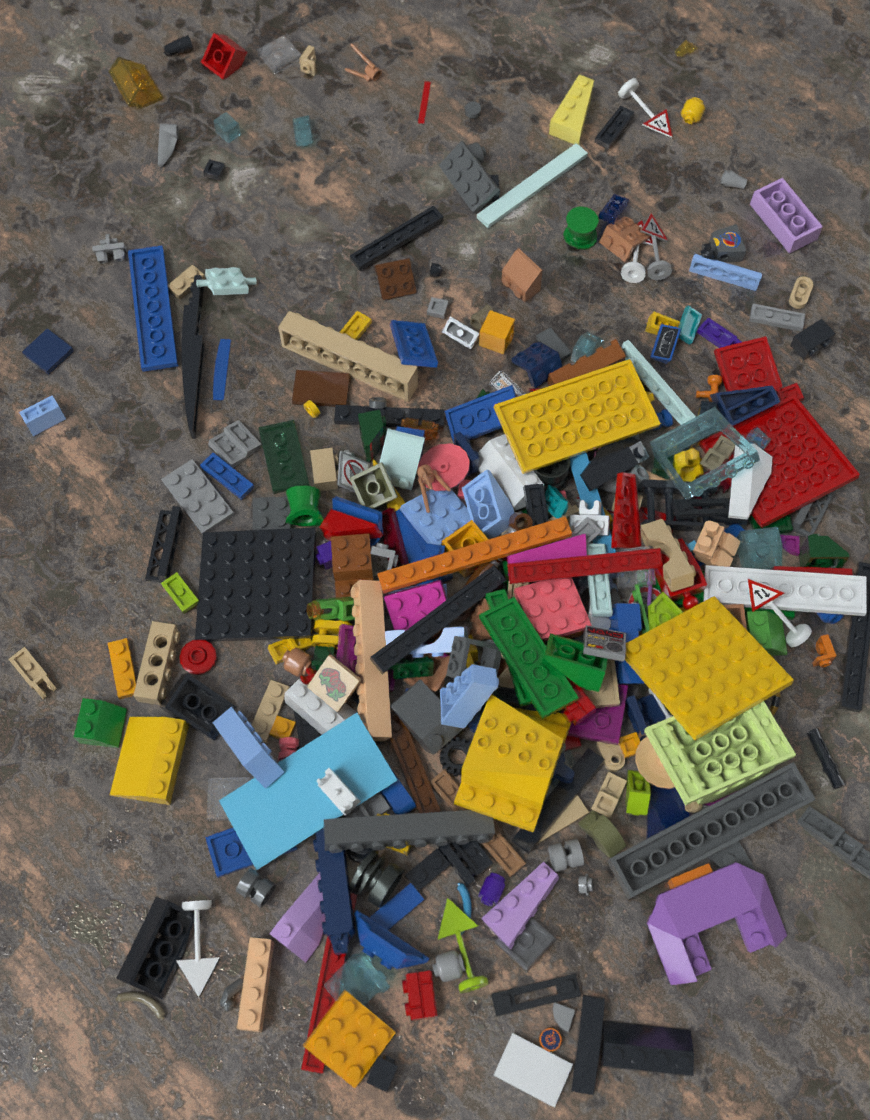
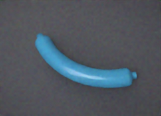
M459 882L457 889L462 897L463 912L471 918L472 904L470 894L465 884Z

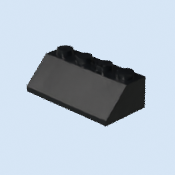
M155 897L116 979L163 999L178 967L177 960L182 959L195 931L194 913L185 911L182 907L168 900Z
M603 1021L600 1067L686 1077L694 1076V1048L691 1030Z

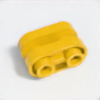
M316 620L313 630L319 633V635L312 637L311 645L313 647H335V650H338L339 626L341 624L353 626V624L349 620Z

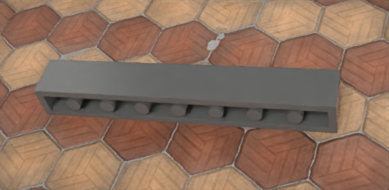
M472 810L324 819L323 823L325 851H330L331 853H339L347 849L358 852L364 850V848L382 850L385 847H394L395 849H402L408 845H415V847H425L427 844L445 846L453 842H457L459 845L467 844L469 841L487 843L493 839L495 834L493 818Z

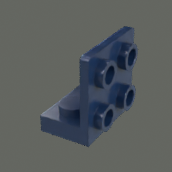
M634 695L626 698V712L634 732H637L640 741L647 737L644 732L645 728L665 720L666 716L653 695L636 699Z

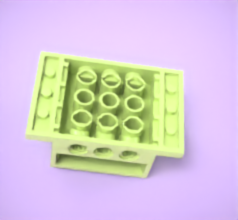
M764 701L697 740H694L674 716L646 727L644 730L685 806L695 801L698 804L712 803L739 791L770 773L776 765L796 756Z

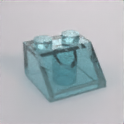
M778 527L739 532L737 539L741 542L738 547V553L742 568L771 570L774 566H782V541Z

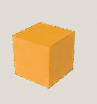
M490 310L480 330L479 346L504 355L514 336L515 319Z

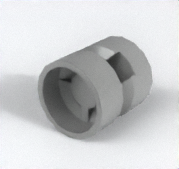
M577 838L565 841L564 845L560 842L548 845L549 857L554 872L566 870L567 866L575 868L584 865L582 850Z

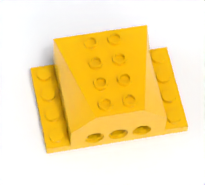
M491 694L463 763L461 784L454 804L534 833L571 723L565 719L563 714L558 712L542 719L537 711L514 708Z

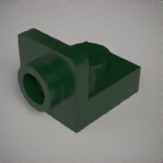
M315 646L314 658L311 664L312 669L318 671L329 655L335 656V647Z

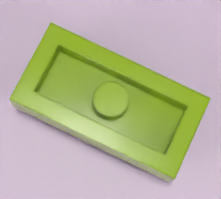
M177 572L161 583L183 614L191 610L199 602Z

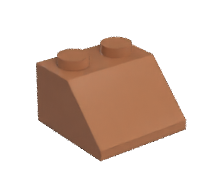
M518 248L503 268L501 280L506 287H509L514 292L517 298H521L526 302L540 291L543 270Z

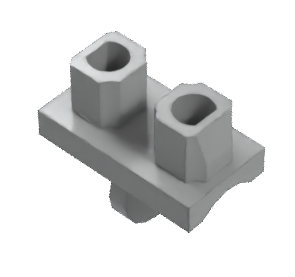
M110 234L105 235L106 239L100 240V245L92 246L93 252L100 264L108 263L109 254H114L116 262L125 261L127 247L124 245V242L118 243L117 238L111 239Z

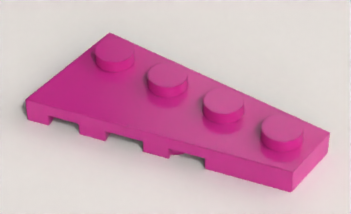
M586 533L507 556L508 564L587 556Z

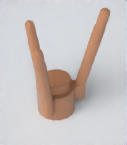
M351 43L350 46L368 64L365 68L366 75L345 68V71L362 77L368 82L371 79L373 81L378 80L382 71Z
M422 465L417 469L418 482L421 487L426 512L430 513L424 484L428 485L429 489L432 490L431 483L436 478L448 492L451 489L438 475L437 471L431 469L430 465Z

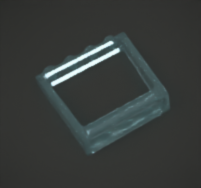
M715 407L650 441L654 457L686 500L693 496L702 495L706 489L717 487L721 481L728 477L734 478L741 470L745 468L750 469L754 463L760 461L758 451ZM716 431H722L744 452L690 483H685L667 459Z

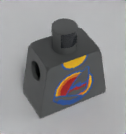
M737 224L712 232L709 243L702 244V249L705 246L707 249L711 248L714 259L722 262H742L746 254V248Z

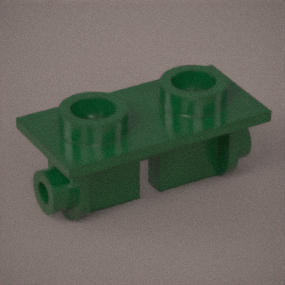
M428 656L414 658V662H410V658L403 659L392 667L393 679L433 676L434 661H432V658H428Z

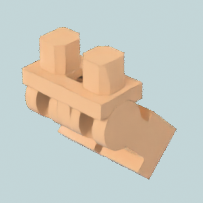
M706 521L693 549V553H695V558L706 565L730 567L733 561L731 556H735L741 541L730 533H725V528L718 523Z

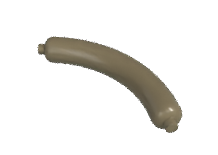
M124 992L115 997L116 1001L141 1002L150 1007L157 1018L165 1019V1012L160 1004L146 994Z

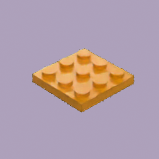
M344 990L303 1046L353 1088H356L396 1032Z

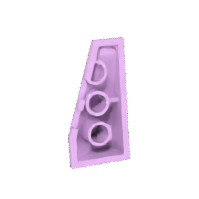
M320 873L270 932L274 939L305 963L318 948L323 934L322 922H325V913L322 914L320 909V901L323 900V895L318 890V880H321Z

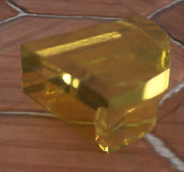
M685 40L675 50V54L682 57L683 54L688 52L690 54L693 53L697 47L695 44Z

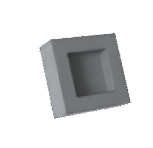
M431 297L427 315L444 319L449 301Z

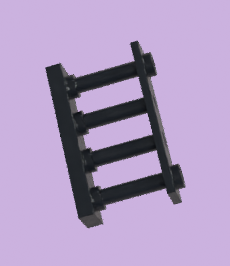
M643 479L638 485V492H643L647 495L648 520H644L640 524V529L641 525L656 521L654 495L656 493H663L666 508V520L663 521L666 526L669 525L671 530L702 531L705 522L710 521V516L703 517V522H692V519L674 521L671 506L673 495L681 494L683 499H691L693 495H700L702 499H709L717 491V483ZM702 506V509H710V506Z

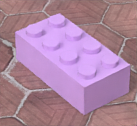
M783 178L754 191L750 203L751 207L788 253L818 239L823 226Z

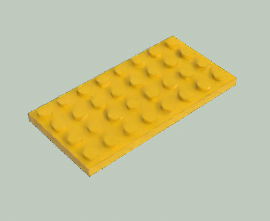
M631 359L495 404L493 407L522 474L657 428L661 424Z

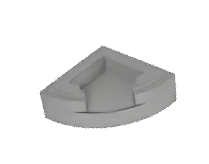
M554 1002L553 1015L555 1021L562 1030L569 1032L575 1010Z

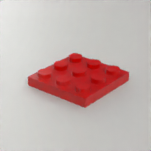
M766 336L714 350L726 392L772 385L774 388L780 387L781 389L783 387Z

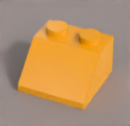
M471 520L442 540L441 545L445 546L446 553L489 539ZM477 566L463 569L459 572L466 578L475 571Z

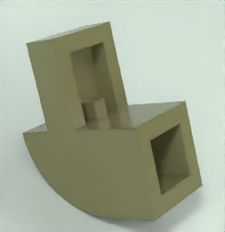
M593 810L578 823L579 827L593 838L598 849L609 858L614 857L626 847L618 830L603 814L600 816Z

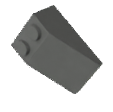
M418 680L390 705L423 749L433 755L463 729L441 725L440 699L422 680Z

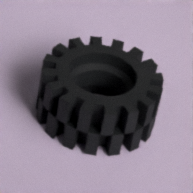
M456 737V739H451L441 748L440 764H442L443 770L445 769L449 775L453 774L455 777L460 775L461 777L463 763H453L450 755L455 750H461L467 756L471 745L470 741L467 742L465 738L461 740L459 737Z

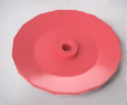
M451 443L440 444L430 448L422 456L418 463V468L422 465H430L431 469L436 470L438 475L451 489L465 479L469 471L470 460L466 451L460 446ZM434 478V481L431 483L432 490L446 491L440 482Z

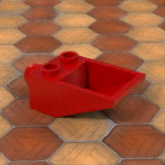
M681 538L678 539L680 549L686 553L689 565H693L696 572L694 585L671 592L664 580L663 568L653 569L661 591L672 601L684 598L683 607L689 610L699 604L698 599L692 595L703 592L707 583L700 566ZM662 554V561L664 565L670 559L666 555Z

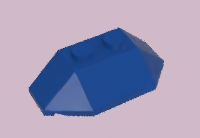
M356 910V925L360 945L364 947L362 950L364 953L372 958L374 955L382 959L380 963L390 970L393 967L401 969L428 962L429 957Z

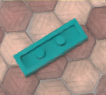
M548 485L545 491L547 510L553 517L561 518L567 512L568 501L555 487Z

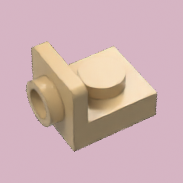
M308 45L299 58L300 69L305 73L315 75V49Z

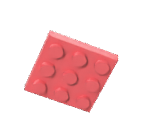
M572 578L540 581L514 589L517 602L543 642L548 641L550 633L562 637L584 631L586 625L592 626Z

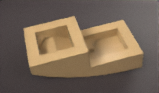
M608 772L591 809L611 818L627 780Z

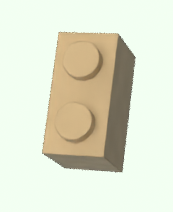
M333 448L311 450L315 487L320 491L338 489V471H336L335 465L339 464L337 454H333Z

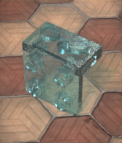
M360 953L353 954L325 983V989L335 1000L346 990L365 1006L376 993H385L390 985L386 982L387 977L380 970L377 971L373 967L371 958L366 954Z

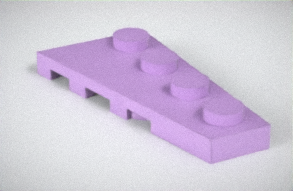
M545 862L541 863L481 918L510 950L515 944V939L525 930V925L530 917H533L537 912V907L541 901L546 899L559 880L558 875Z

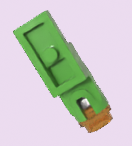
M349 596L314 600L307 604V615L310 619L355 620V617L352 616L354 598Z

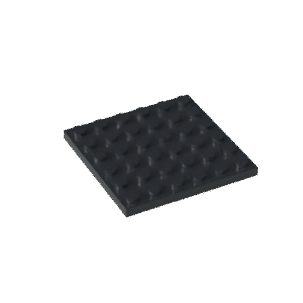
M315 527L203 532L195 640L217 642L312 638L316 552Z

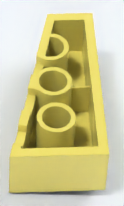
M579 74L550 120V135L579 145L592 96L594 80Z

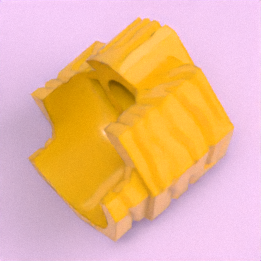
M692 448L674 455L673 474L676 481L696 482V477L704 474L703 467L700 465L702 458H700L699 451Z

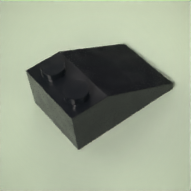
M188 673L181 675L160 706L161 709L176 719L185 720L188 726L215 741L219 734L213 722L230 707L234 710L236 708L235 705Z

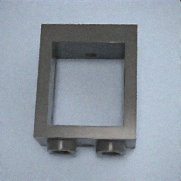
M454 636L446 676L455 678L462 675V672L465 671L470 644L483 647L480 666L496 669V675L498 676L502 654L496 644Z

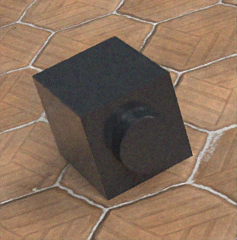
M386 1055L383 1058L377 1057L366 1083L388 1093L398 1070V1066L394 1065L396 1060Z

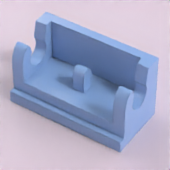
M53 395L19 412L33 436L66 420Z

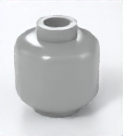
M454 950L437 955L436 963L432 964L435 977L440 976L443 982L459 979L463 976V971H466L462 955Z

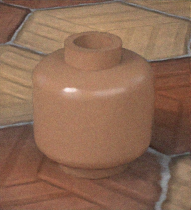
M294 648L291 651L287 650L282 658L284 669L296 677L306 676V669L312 667L311 655L299 648Z

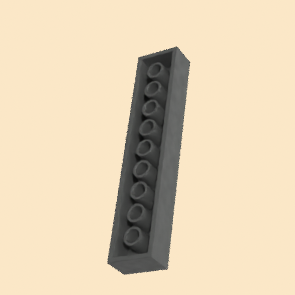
M794 762L621 852L610 858L607 862L629 900L816 799Z

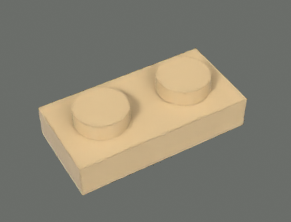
M191 265L168 284L169 291L180 300L191 291V282H194V275H202L203 280L205 275L195 266Z

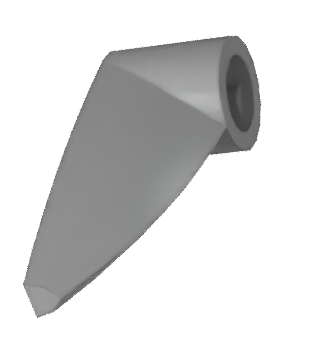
M160 124L158 167H162L174 150L176 140L178 139L177 124Z

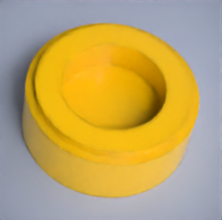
M308 400L303 404L304 409L311 417L316 418L321 414L312 401Z

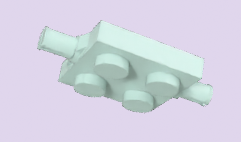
M235 267L205 269L206 279H197L196 281L197 287H209L213 295L248 294V285H256V277L246 278L243 276L240 268Z

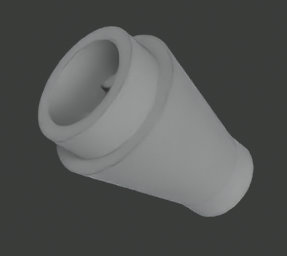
M725 170L720 183L726 187L744 189L747 179L732 170Z

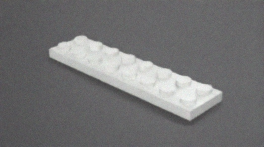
M705 566L707 586L704 589L703 602L715 596L722 605L744 604V607L752 608L748 578L785 591L784 594L772 600L779 610L857 616L866 615V576ZM768 604L760 607L762 609H772Z

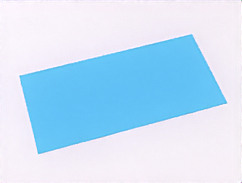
M355 713L278 762L284 773L266 789L253 778L220 799L219 802L253 865L258 870L321 830L324 819H337L344 815L318 786L317 779H322L326 775L325 771L328 768L333 770L361 801L358 805L397 781L358 713Z

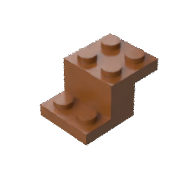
M369 534L331 537L336 597L351 596V588L359 580L373 581Z

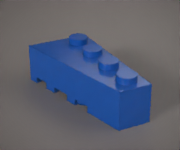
M612 604L613 614L611 617H608L611 620V628L609 630L626 633V643L639 636L638 632L642 629L640 604ZM625 659L624 661L615 660L617 684H645Z

